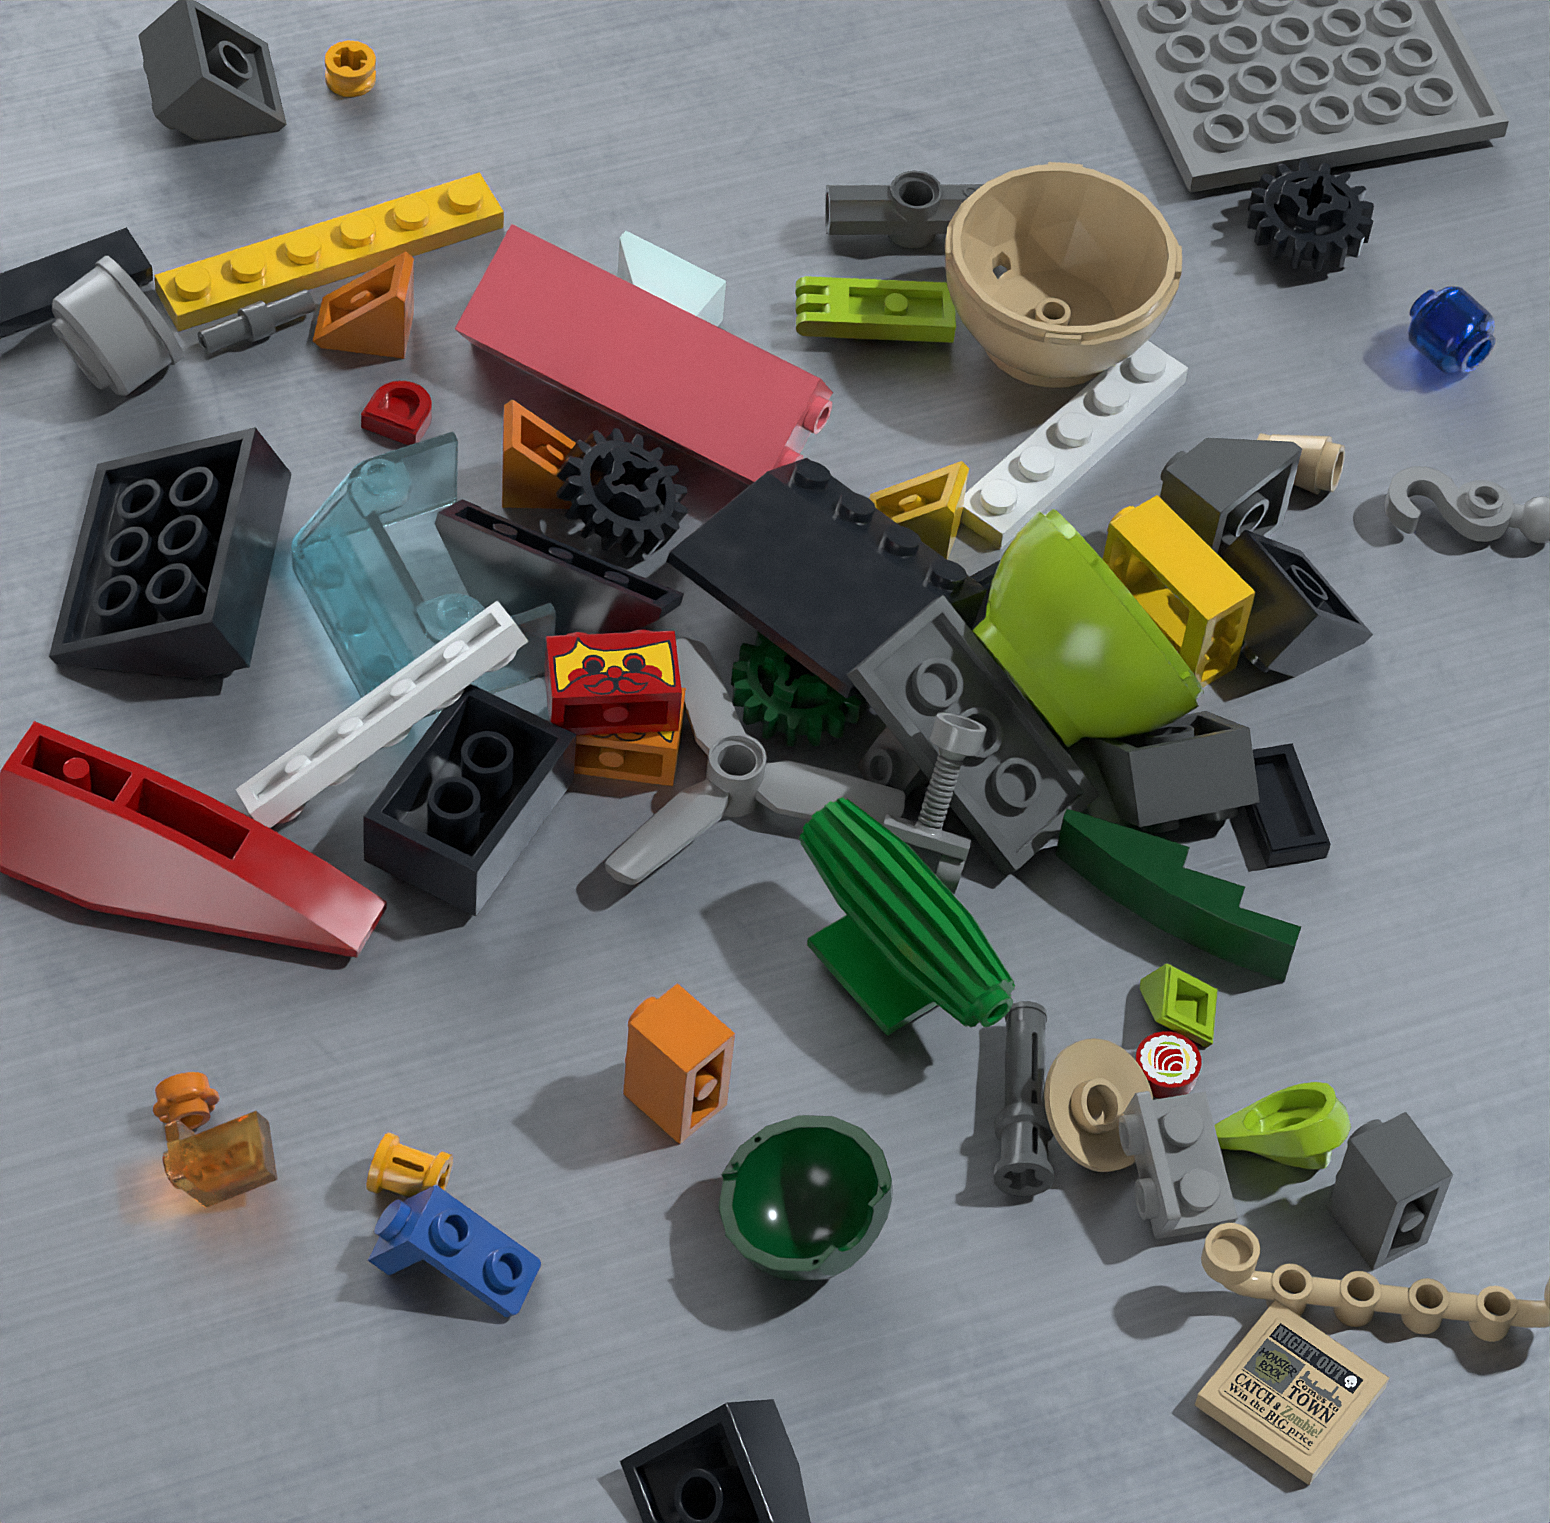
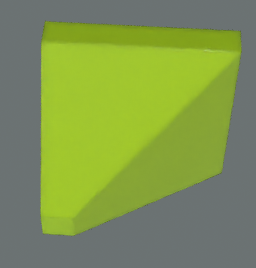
M1168 963L1140 979L1139 989L1157 1023L1206 1048L1213 1044L1218 989Z

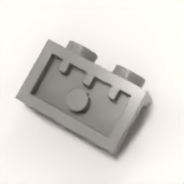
M1149 1091L1135 1093L1123 1112L1124 1115L1119 1118V1135L1125 1154L1127 1156L1134 1155L1140 1178L1135 1181L1134 1187L1136 1205L1140 1217L1143 1220L1150 1219L1155 1240L1209 1231L1220 1224L1235 1223L1238 1216L1206 1091L1152 1100Z

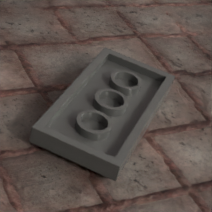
M944 595L929 603L847 674L852 683L929 780L932 778L931 775L934 772L935 762L939 755V747L930 742L929 739L938 713L960 715L982 724L987 729L979 754L977 756H966L962 761L961 770L958 773L959 776L956 779L957 782L954 785L955 789L953 790L949 806L1005 876L1017 871L1060 832L1066 808L1081 813L1100 795Z

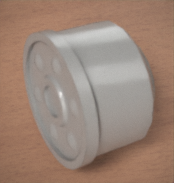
M104 256L97 261L93 270L53 299L52 312L56 318V321L52 324L54 333L77 366L100 390L110 387L117 395L128 396L167 365H175L184 358L177 339L154 305L123 268L109 256Z

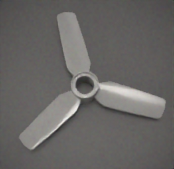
M678 639L676 640L681 687L686 688L684 708L696 743L708 755L706 780L680 791L607 858L605 870L616 881L635 885L719 821L722 815L742 817L753 812L759 803H762L775 813L810 820L817 810H821L830 801L834 802L837 798H848L883 825L886 813L903 818L905 794L903 791L793 761L766 764V752L763 746L755 738L745 735L730 696L707 646L699 640Z

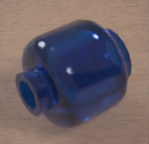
M1447 286L1437 292L1433 289L1428 290L1416 299L1410 309L1409 315L1412 320L1408 327L1409 342L1443 373H1455L1460 370L1470 372L1476 369L1487 359L1496 344V338L1493 336L1495 331L1494 317L1459 286Z

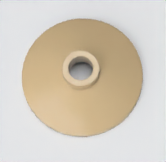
M1092 1038L1067 1046L1057 1055L1050 1066L1044 1092L1047 1119L1061 1148L1083 1167L1098 1172H1113L1124 1169L1136 1162L1134 1155L1127 1156L1122 1148L1119 1135V1118L1124 1115L1123 1112L1135 1093L1149 1091L1153 1100L1150 1085L1139 1064L1127 1051L1115 1043Z

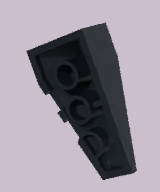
M774 1399L727 1402L620 1460L643 1523H811L800 1465Z

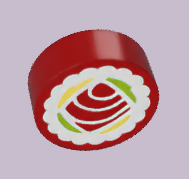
M1169 1031L1153 1033L1142 1040L1135 1055V1061L1143 1070L1153 1097L1162 1099L1186 1095L1194 1089L1201 1070L1202 1060L1198 1048L1187 1037Z

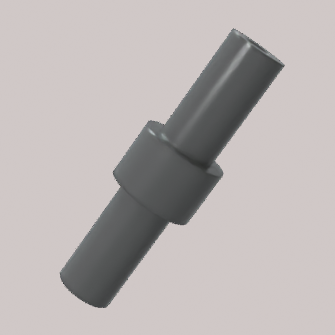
M304 289L267 305L260 300L240 308L237 312L238 316L199 331L197 335L200 346L206 354H209L246 338L253 343L275 334L276 326L314 312L313 298L308 290Z

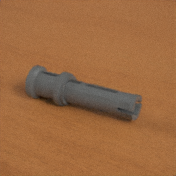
M1020 1001L1013 1003L1010 1011L1005 1015V1106L994 1121L995 1136L1001 1141L1000 1161L993 1168L994 1184L1008 1194L1033 1196L1050 1189L1054 1183V1169L1048 1161V1142L1054 1134L1047 1119L1044 1100L1047 1010L1036 1002Z

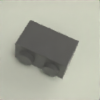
M1407 1112L1384 1123L1379 1119L1371 1120L1352 1133L1347 1141L1348 1147L1341 1168L1336 1174V1182L1327 1206V1210L1372 1271L1428 1243L1453 1177V1173Z

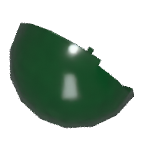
M798 1115L765 1126L738 1147L721 1174L723 1183L718 1208L726 1233L724 1235L756 1269L785 1281L831 1279L851 1268L866 1254L878 1238L888 1218L892 1203V1178L883 1150L862 1128L834 1116Z

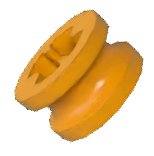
M347 40L331 46L325 53V82L328 88L335 94L343 97L362 96L371 91L376 82V56L374 51L368 45L359 41Z

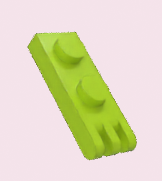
M805 276L799 278L795 283V294L797 297L795 301V311L797 314L796 332L802 336L954 343L956 312L947 282Z

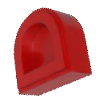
M410 381L386 383L376 390L362 411L361 428L416 448L431 424V397L422 386Z

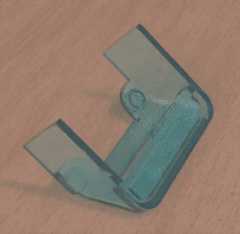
M453 431L358 463L293 538L291 544L292 569L361 698L485 610L478 600L460 593L445 594L424 601L384 528L385 526L457 502L458 439ZM551 603L510 616L529 642L517 650L516 655L507 665L499 670L484 673L471 684L491 694H495L545 676L546 636H555L556 611ZM443 709L433 710L425 717L440 713Z

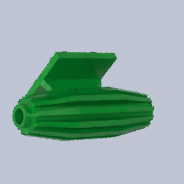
M837 798L836 801H830L821 810H817L809 822H806L803 826V833L800 834L799 840L835 901L846 915L808 937L807 946L887 1036L937 1005L965 1027H975L978 1023L983 1027H990L999 1022L1013 1005L1011 992L1015 990V981L973 915L908 844L848 798Z

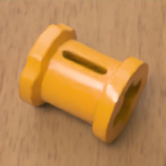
M388 1132L380 1141L372 1159L366 1189L376 1194L386 1189L408 1198L434 1185L439 1186L445 1191L453 1166V1156L443 1151L434 1156L402 1145L398 1135Z

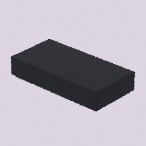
M1293 743L1253 749L1260 803L1245 805L1244 807L1266 867L1327 858L1331 844Z

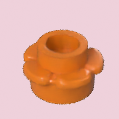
M185 1072L164 1079L156 1086L157 1102L153 1106V1113L159 1117L161 1122L170 1123L171 1128L174 1130H192L206 1124L210 1120V1113L215 1109V1105L220 1100L219 1093L215 1089L210 1088L208 1077L203 1073Z

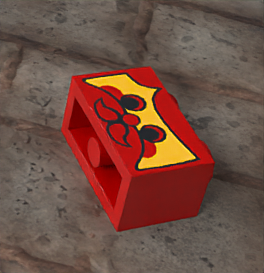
M635 630L629 633L608 634L575 632L561 636H546L545 685L549 722L576 735L679 731L682 689L675 631L652 632L649 630Z

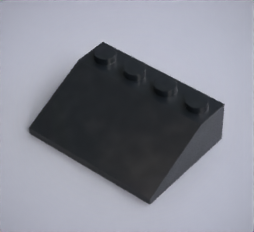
M256 427L97 464L49 657L55 664L195 679L250 667L292 475Z
M808 458L767 471L670 550L666 560L667 563L845 698L860 693L847 674L929 603L944 595L972 631L987 591L984 586L968 576L961 565L942 557L923 543L919 535L913 530L897 524L879 511L869 498L853 492L834 478L824 465L811 461Z

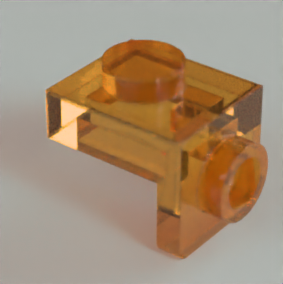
M257 1110L198 1134H195L180 1120L165 1125L168 1150L164 1151L162 1156L165 1173L176 1189L185 1191L204 1208L278 1180L270 1124Z

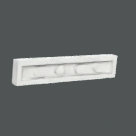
M1147 340L1134 354L1100 373L965 493L961 522L997 548H1003L1038 511L1043 512L1186 382L1188 367Z
M498 601L494 602L236 789L238 795L253 819L269 828L275 824H283L294 819L305 808L307 801L329 785L335 786L348 780L357 771L361 762L379 749L391 747L402 741L409 734L412 725L433 710L444 709L460 698L466 686L484 673L499 670L507 665L514 658L517 650L529 641Z

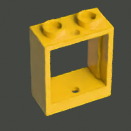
M1158 495L1137 507L1128 506L1119 511L1107 527L1108 534L1102 559L1152 618L1204 688L1236 668L1255 591Z

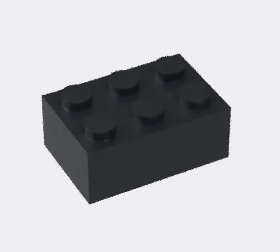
M469 684L464 688L462 695L457 701L441 711L364 814V861L477 916L573 782L576 734L473 684Z

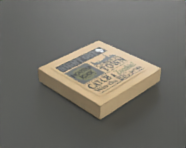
M1274 1300L1198 1393L1195 1406L1310 1485L1386 1389L1389 1377L1286 1306Z

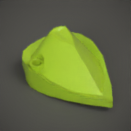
M1321 1082L1301 1083L1274 1092L1214 1125L1220 1149L1246 1150L1285 1165L1307 1169L1327 1168L1331 1161L1333 1149L1342 1145L1348 1138L1351 1129L1346 1107L1336 1097L1334 1089L1328 1083Z

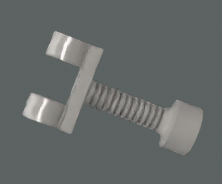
M938 713L929 739L930 742L939 747V755L935 762L934 772L931 775L932 778L929 782L930 785H928V791H926V797L918 817L919 820L916 823L886 813L883 826L904 842L942 853L935 875L955 894L969 852L971 839L942 831L941 827L946 818L945 815L951 802L953 790L955 789L954 785L957 782L956 779L959 776L958 773L961 770L962 761L966 756H977L979 754L987 729L982 724L960 715Z

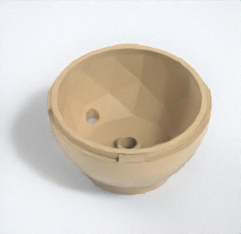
M1048 162L1045 165L1017 169L998 176L978 188L960 205L947 227L945 240L947 286L953 305L963 324L985 349L989 358L999 369L1013 378L1030 385L1048 388L1071 387L1083 384L1097 377L1105 369L1122 362L1150 339L1172 306L1179 288L1182 273V246H1179L1162 213L1145 195L1119 179L1094 169L1085 168L1081 164ZM1001 265L1007 271L997 279L993 269Z

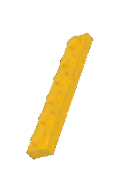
M479 172L154 275L155 291L179 332L236 314L238 309L260 300L267 304L304 289H314L373 270L405 251L413 257L504 228V211Z

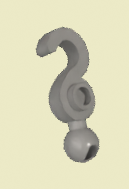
M1412 466L1401 470L1392 478L1384 502L1385 512L1391 523L1404 533L1411 534L1416 530L1420 516V510L1408 497L1421 495L1431 499L1442 516L1466 538L1475 541H1492L1500 538L1507 531L1508 527L1519 528L1520 532L1527 539L1537 544L1550 542V498L1547 496L1533 497L1525 502L1524 505L1515 504L1507 490L1497 483L1487 480H1473L1464 483L1458 489L1453 480L1446 474L1427 466Z

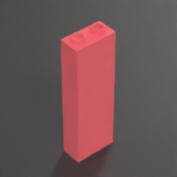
M513 224L509 227L455 327V330L471 344L749 486L767 471L804 459L800 453L810 434H818L822 430L832 410V401L829 399L833 392L821 378Z

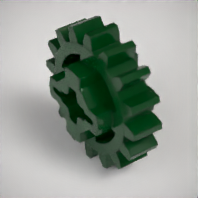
M756 631L755 646L742 643L739 651L738 662H733L731 677L733 706L744 707L743 722L746 726L761 721L763 723L762 737L767 740L774 736L777 731L785 733L786 745L791 747L796 743L798 735H806L813 746L820 745L821 732L827 731L838 739L843 736L845 721L856 724L859 720L861 705L866 703V699L861 693L845 698L758 631Z

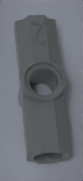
M912 170L897 175L889 185H826V234L888 235L894 243L902 247L913 249L924 247L934 240L936 234H947L949 222L960 205L984 184H940L933 175L924 171Z

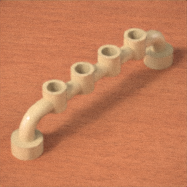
M1224 1223L1214 1227L1206 1237L1201 1254V1263L1207 1275L1238 1295L1265 1299L1267 1308H1269L1274 1300H1277L1299 1316L1303 1314L1307 1304L1333 1307L1336 1317L1343 1324L1351 1327H1361L1368 1324L1373 1318L1375 1311L1401 1314L1405 1326L1417 1334L1435 1332L1441 1325L1442 1319L1469 1321L1472 1332L1478 1338L1489 1342L1503 1339L1511 1326L1525 1328L1550 1327V1277L1544 1290L1545 1300L1538 1301L1516 1299L1512 1292L1501 1286L1486 1287L1479 1295L1448 1292L1442 1283L1430 1278L1419 1279L1411 1287L1379 1284L1373 1275L1364 1271L1350 1272L1342 1280L1311 1277L1305 1268L1297 1264H1284L1278 1267L1274 1273L1255 1271L1260 1255L1259 1241L1250 1229L1236 1223ZM1284 1290L1292 1291L1295 1294L1288 1293ZM1352 1297L1359 1298V1299H1361L1362 1301L1355 1300V1299L1352 1298Z

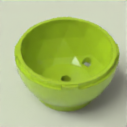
M1051 509L1045 515L1038 511L1017 532L1002 555L993 577L987 603L986 618L972 632L1020 693L1067 747H1070L1083 737L1123 738L1149 733L1174 723L1199 707L1196 699L1204 694V690L1186 662L1109 566L1057 510Z

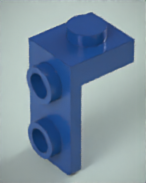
M437 1185L404 1201L397 1199L385 1209L375 1226L374 1232L379 1236V1239L368 1259L370 1263L389 1276L424 1259L506 1318L519 1313L541 1267V1261L537 1256Z

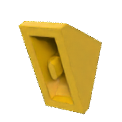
M963 461L871 493L869 499L879 511L900 526L913 530L919 535L923 543L948 560L961 523L969 468Z

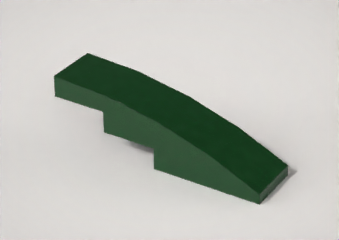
M1066 808L1055 855L1092 885L1159 929L1222 960L1285 982L1301 926L1241 908L1240 905L1245 886L1185 868L1190 847Z

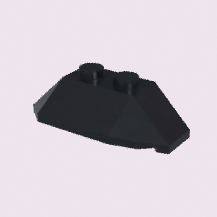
M464 499L437 513L434 524L472 603L486 609L498 601L519 628L527 627L546 636H561L575 632L587 634L629 633L658 621L681 605L684 596L682 592L665 587L502 516L484 510L480 506Z

